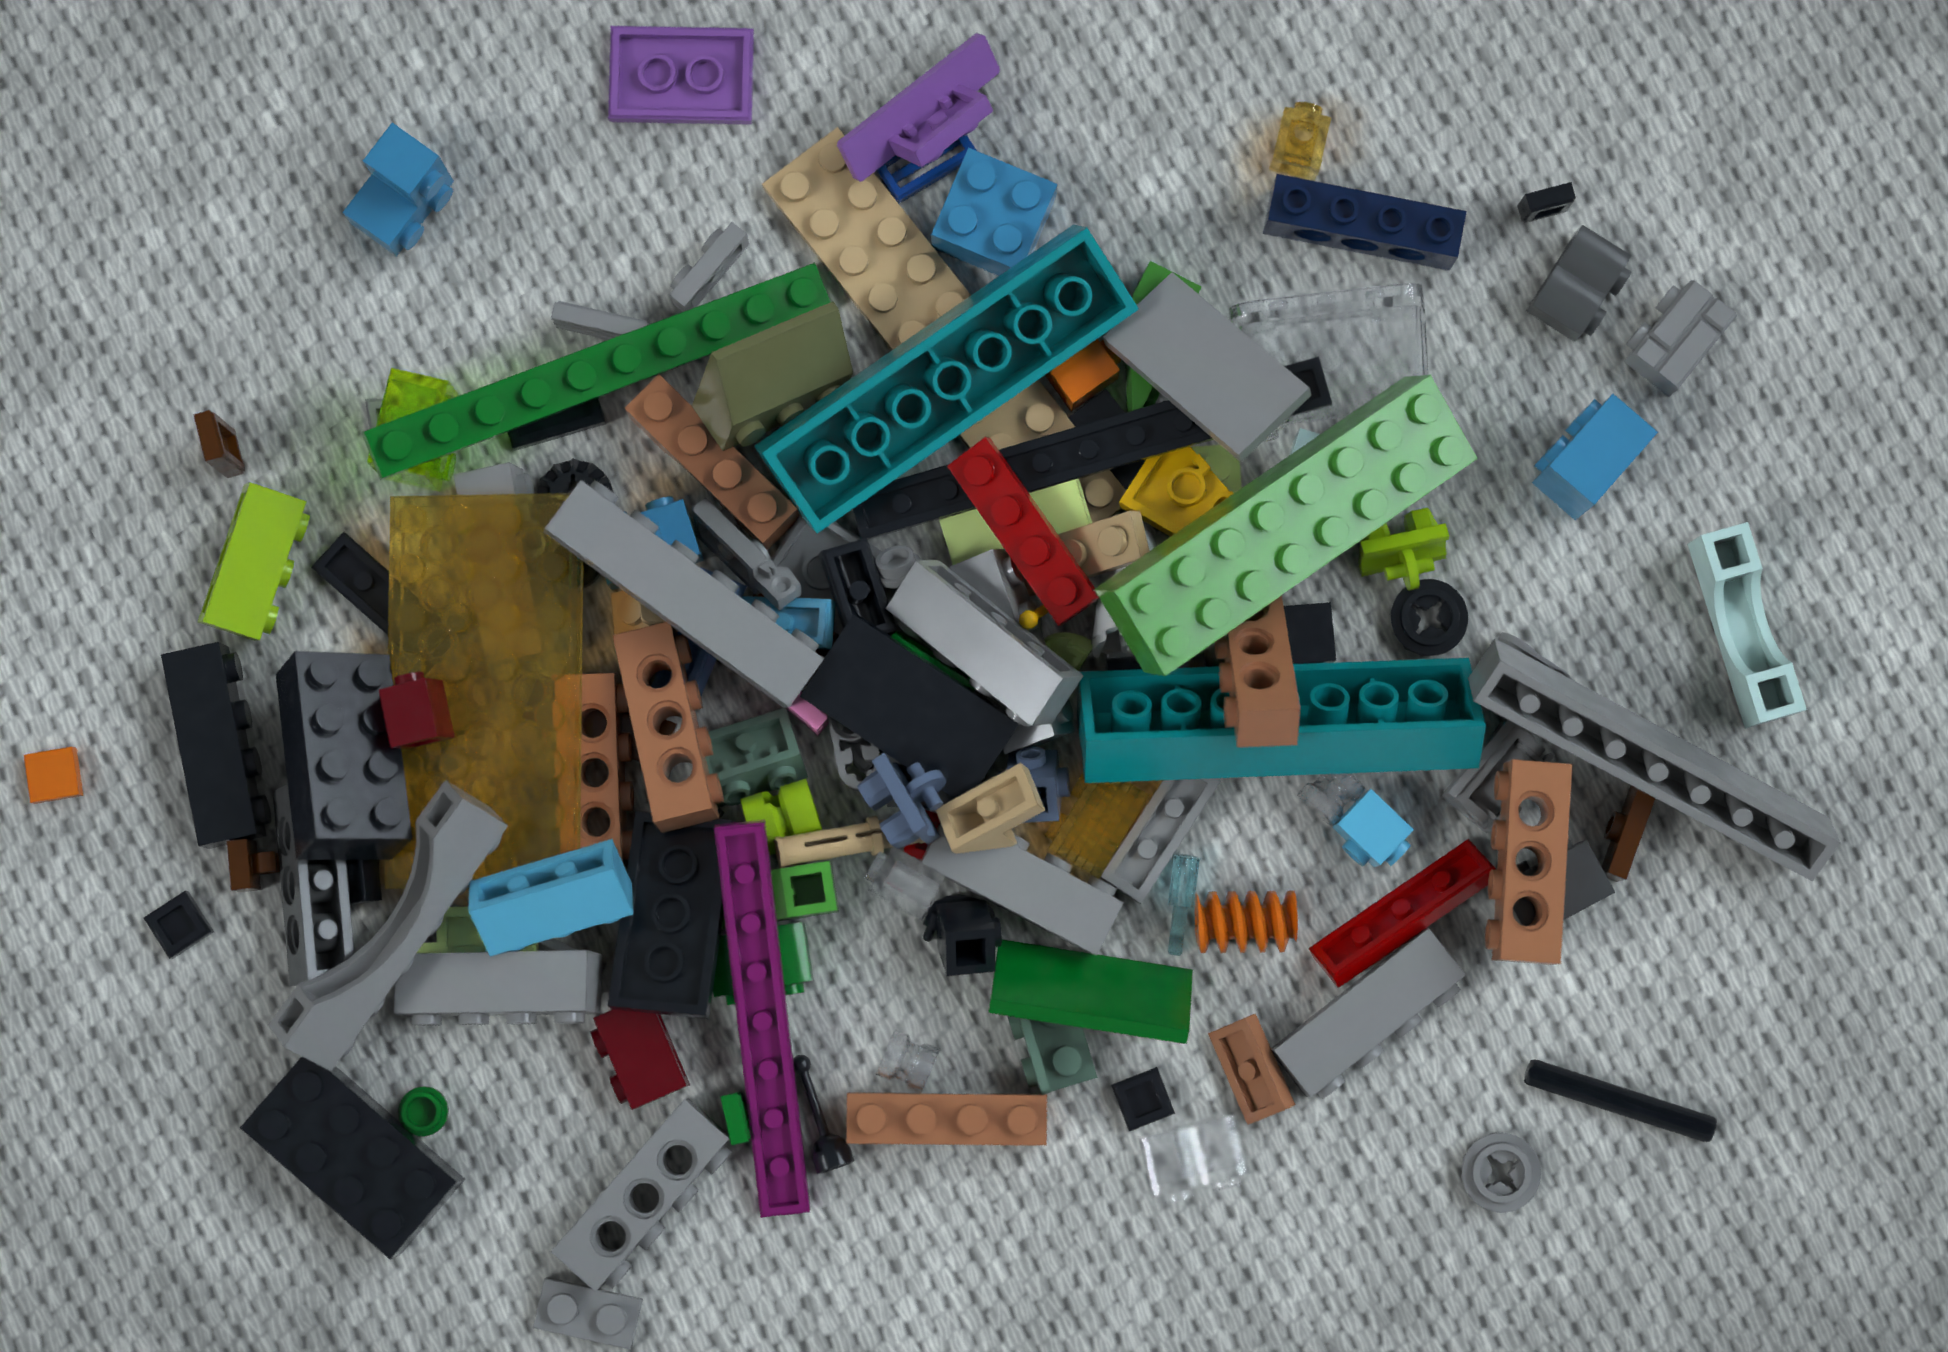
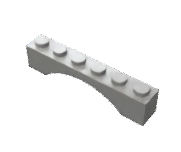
M447 780L443 782L416 820V849L412 871L403 895L389 919L373 938L349 959L326 973L299 983L269 1024L283 1047L330 1071L333 1070L340 1058L346 1056L351 1051L358 1033L369 1018L379 1012L383 1006L385 996L397 979L410 969L415 954L428 936L434 934L439 929L444 914L456 897L465 892L469 887L473 874L487 854L492 853L498 847L502 834L508 825L490 806Z

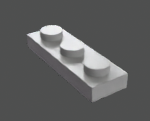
M1218 778L1163 780L1099 878L1134 901L1142 904L1221 780Z

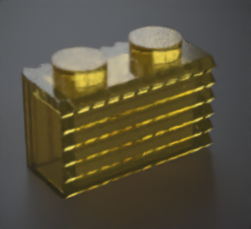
M1082 772L1070 792V795L1078 800L1068 816L1060 811L1059 821H1053L1044 836L1052 840L1047 851L1073 865L1088 876L1099 879L1149 797V794L1129 782L1085 783L1084 773Z

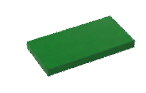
M1002 939V945L997 949L996 972H994L988 1013L1187 1044L1190 1031L1193 969L1098 954L1092 955L1085 952Z

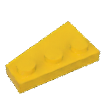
M1191 447L1146 459L1120 499L1119 504L1126 511H1140L1143 521L1171 537L1234 493L1229 491L1212 472L1211 467L1200 454L1197 455Z

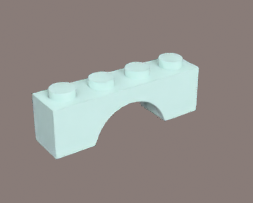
M1746 522L1703 534L1688 543L1687 545L1744 728L1771 722L1807 710L1793 664L1778 648L1766 619L1760 586L1763 568L1749 523Z

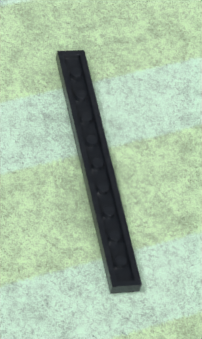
M1319 356L1284 366L1305 383L1311 392V396L1288 418L1332 406V400ZM1167 400L1002 448L999 451L1028 493L1214 439L1173 403ZM947 465L892 481L853 508L861 539L867 538L869 540L973 510L976 507L950 472Z

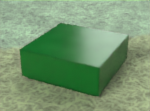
M736 1092L720 1096L731 1145L750 1141V1124L743 1094Z

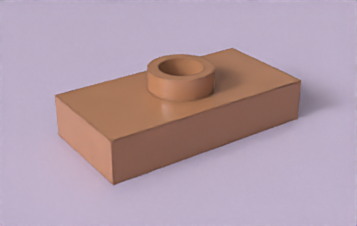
M1256 1013L1208 1033L1247 1125L1295 1105Z

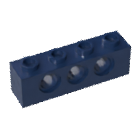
M1276 174L1270 192L1262 234L1450 271L1459 256L1467 211Z

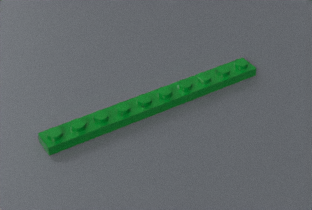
M815 263L363 431L362 436L379 478L383 480L652 378L658 374L710 356L716 350L831 301Z

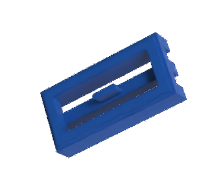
M967 134L962 135L948 146L940 157L960 145L964 149L963 151L901 188L898 186V182L925 166L920 167L914 163H909L891 174L887 167L902 159L895 155L877 169L876 172L881 177L885 187L900 204L960 168L968 147L973 150L976 149Z

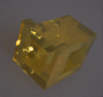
M1296 102L1294 108L1284 107L1269 171L1312 181L1316 180L1321 167L1331 117L1322 115L1323 109L1320 106L1310 102ZM1294 131L1311 133V139L1301 141L1295 136Z

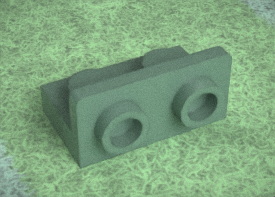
M780 708L709 731L713 755L706 756L709 774H718L724 802L716 804L718 807L739 805L742 798L764 791L779 790L780 786L808 778L786 708Z
M1007 1016L1014 1040L1024 1038L1029 1057L1020 1060L1029 1088L1038 1085L1040 1094L1044 1095L1058 1089L1098 1078L1083 1028Z

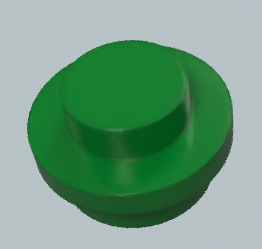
M427 1086L414 1088L404 1095L399 1104V1120L402 1126L413 1135L429 1136L435 1134L443 1128L448 1119V1102L444 1095L435 1088Z

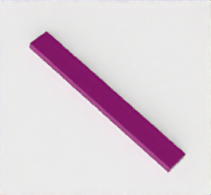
M764 819L715 825L714 831L760 1216L763 1218L809 1213L811 1209L766 823Z

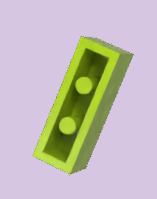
M252 482L244 484L197 621L198 623L253 641L260 640L262 633H271L279 611L278 606L272 605L278 586L286 588L294 567V561L287 559L293 541H302L309 523L310 515L303 513L307 501Z

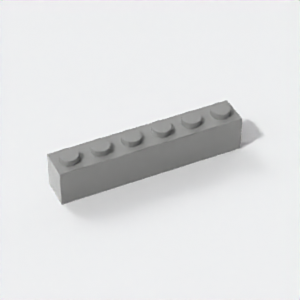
M580 480L548 523L544 533L783 708L790 707L824 660L815 652L819 644L796 628L792 634L788 633L775 623L779 615L761 601L755 599L750 605L735 594L739 586L722 572L715 569L710 575L695 564L699 556L681 542L674 540L671 546L655 535L659 527L642 513L634 510L629 516L614 505L618 497L607 487L596 480L590 486Z

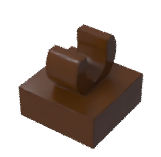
M249 839L227 841L232 891L249 892L261 890L260 875L280 873L278 853L275 851L258 853L257 842Z

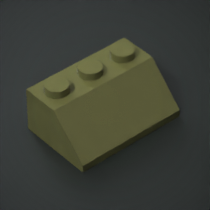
M832 301L710 354L692 407L722 451L738 444L745 447L755 443L765 432L779 426L782 427L851 379L853 369L839 309Z

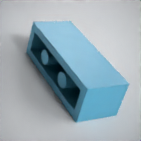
M610 839L470 881L468 912L491 957L504 952L519 951L531 944L555 937H566L575 931L602 923H613L623 917L633 915L632 883L614 841Z

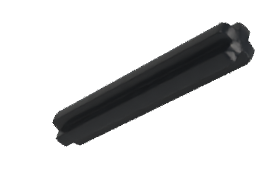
M1531 1060L1526 1068L1524 1082L1529 1086L1702 1142H1710L1715 1134L1717 1119L1713 1116L1540 1060Z

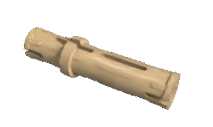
M877 816L866 817L865 823L786 837H775V851L779 868L870 851L872 856L881 855L884 853V849L893 847L880 828V823L886 819L878 820ZM919 838L918 840H916L915 842H913V843H911V844H915V843H920V844H922V843H925V842Z

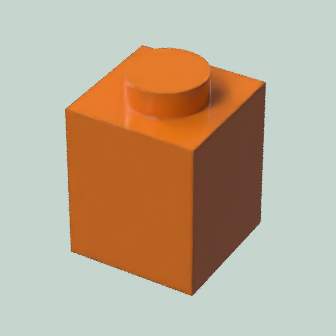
M1096 339L1047 373L1045 377L1072 412L1118 379L1120 369L1117 364L1121 362V359L1105 345L1104 340L1099 342Z

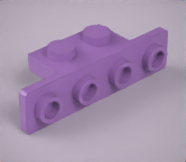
M975 33L837 142V147L854 179L858 181L865 180L895 155L923 167L927 163L937 160L948 146L962 135L975 130L979 122L993 112L987 96L977 92V90L1000 72L999 65L984 35Z

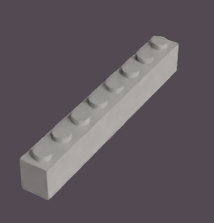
M1495 638L1468 678L1474 702L1812 882L1841 843L1830 818Z

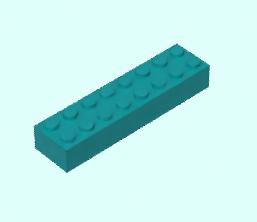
M1073 224L754 447L808 526L818 534L1131 316L1139 308L1089 229Z
M1469 658L1293 664L1300 705L1298 744L1290 746L1237 748L1234 727L1225 726L1224 698L1230 697L1229 692L1221 693L1219 667L1177 668L1167 676L1144 673L1142 669L1080 672L1084 676L1078 683L1077 719L1085 783L1478 769L1486 724L1481 705L1473 701L1468 679L1472 673Z

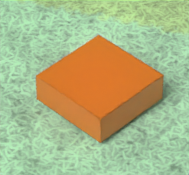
M66 747L24 755L30 803L38 804L83 796L76 747Z

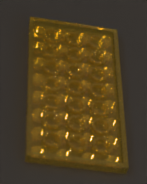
M571 493L390 496L388 655H390L393 686L395 685L394 677L420 671L424 672L425 678L443 680L455 738L413 749H402L413 839L392 860H385V889H405L412 871L416 849V820L445 780L490 806L508 825L502 834L498 847L492 853L487 854L473 874L472 880L580 849L583 561L544 533L548 523Z

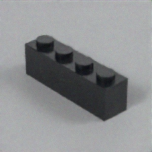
M220 642L161 654L198 846L211 849L225 846L227 841L252 840L267 836L264 824L271 823V811L266 796L258 795L255 777L262 775V766L257 749L255 747L249 748L246 729L252 728V716L248 702L245 699H239L236 682L243 680V671L238 654L236 652L230 653L229 647Z

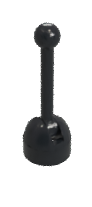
M805 1055L795 1056L793 1058L795 1073L800 1075L820 1135L819 1139L814 1143L812 1150V1160L817 1175L855 1162L851 1149L846 1144V1140L839 1135L829 1133L809 1074L811 1067L810 1059Z

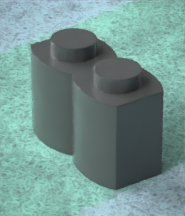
M1582 225L1565 247L1526 312L1574 342L1583 332L1591 336L1606 314V311L1600 308L1606 295L1609 292L1616 296L1631 275V271L1625 268L1632 255Z

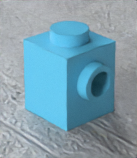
M1372 789L1364 792L1332 826L1346 840L1342 845L1343 850L1362 867L1367 862L1373 867H1377L1384 861L1392 866L1410 848L1411 844L1405 839L1414 830Z

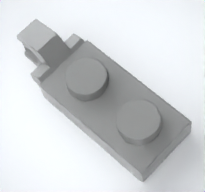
M707 498L693 506L692 512L697 537L756 595L763 594L780 611L784 606L802 594L801 585L788 567L775 566L762 543L757 539L750 541L740 531L737 521L729 511L724 508L719 511Z

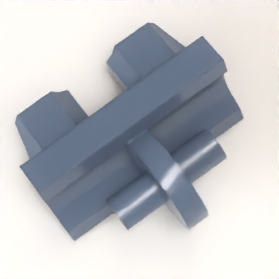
M885 753L873 759L872 762L877 770L858 784L857 788L866 803L874 811L895 800L900 811L880 823V828L888 842L896 849L915 842L919 838L928 845L940 838L941 836L921 802L925 801L930 811L937 810L943 805L942 800L937 794L946 784V779L942 772L932 770L925 773L921 764L917 762L907 768V772L912 778V781L909 783L899 764L891 763Z

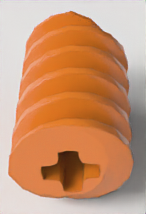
M1294 890L1286 892L1282 905L1275 891H1267L1262 905L1255 891L1247 892L1243 905H1241L1236 891H1229L1223 905H1221L1216 891L1208 892L1204 905H1201L1198 894H1195V937L1201 953L1207 952L1211 939L1216 940L1220 953H1226L1230 939H1235L1240 953L1246 952L1250 939H1255L1260 953H1265L1270 939H1275L1279 952H1285L1289 939L1294 938L1295 942L1297 941L1298 911Z

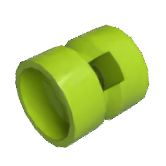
M806 778L780 786L778 795L775 796L764 791L740 799L746 821L765 819L769 856L776 854L775 837H786L823 830Z

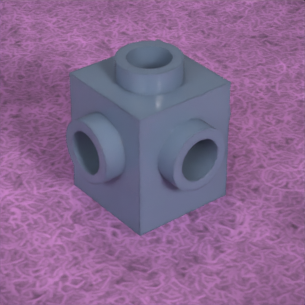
M1027 747L1018 752L1009 753L1006 770L1019 763L1026 766L1030 771L1045 808L1044 812L1023 823L1059 821L1062 797H1070V778L1068 767L1060 768L1058 750Z

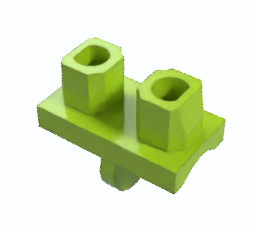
M1427 507L1410 511L1404 515L1403 524L1406 532L1390 535L1386 522L1360 541L1358 564L1361 576L1384 572L1387 581L1403 578L1407 590L1419 589V574L1434 571L1433 561L1446 559V540H1449L1450 536L1446 523L1437 525L1430 509Z

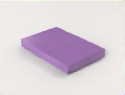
M611 26L609 122L752 125L754 29Z

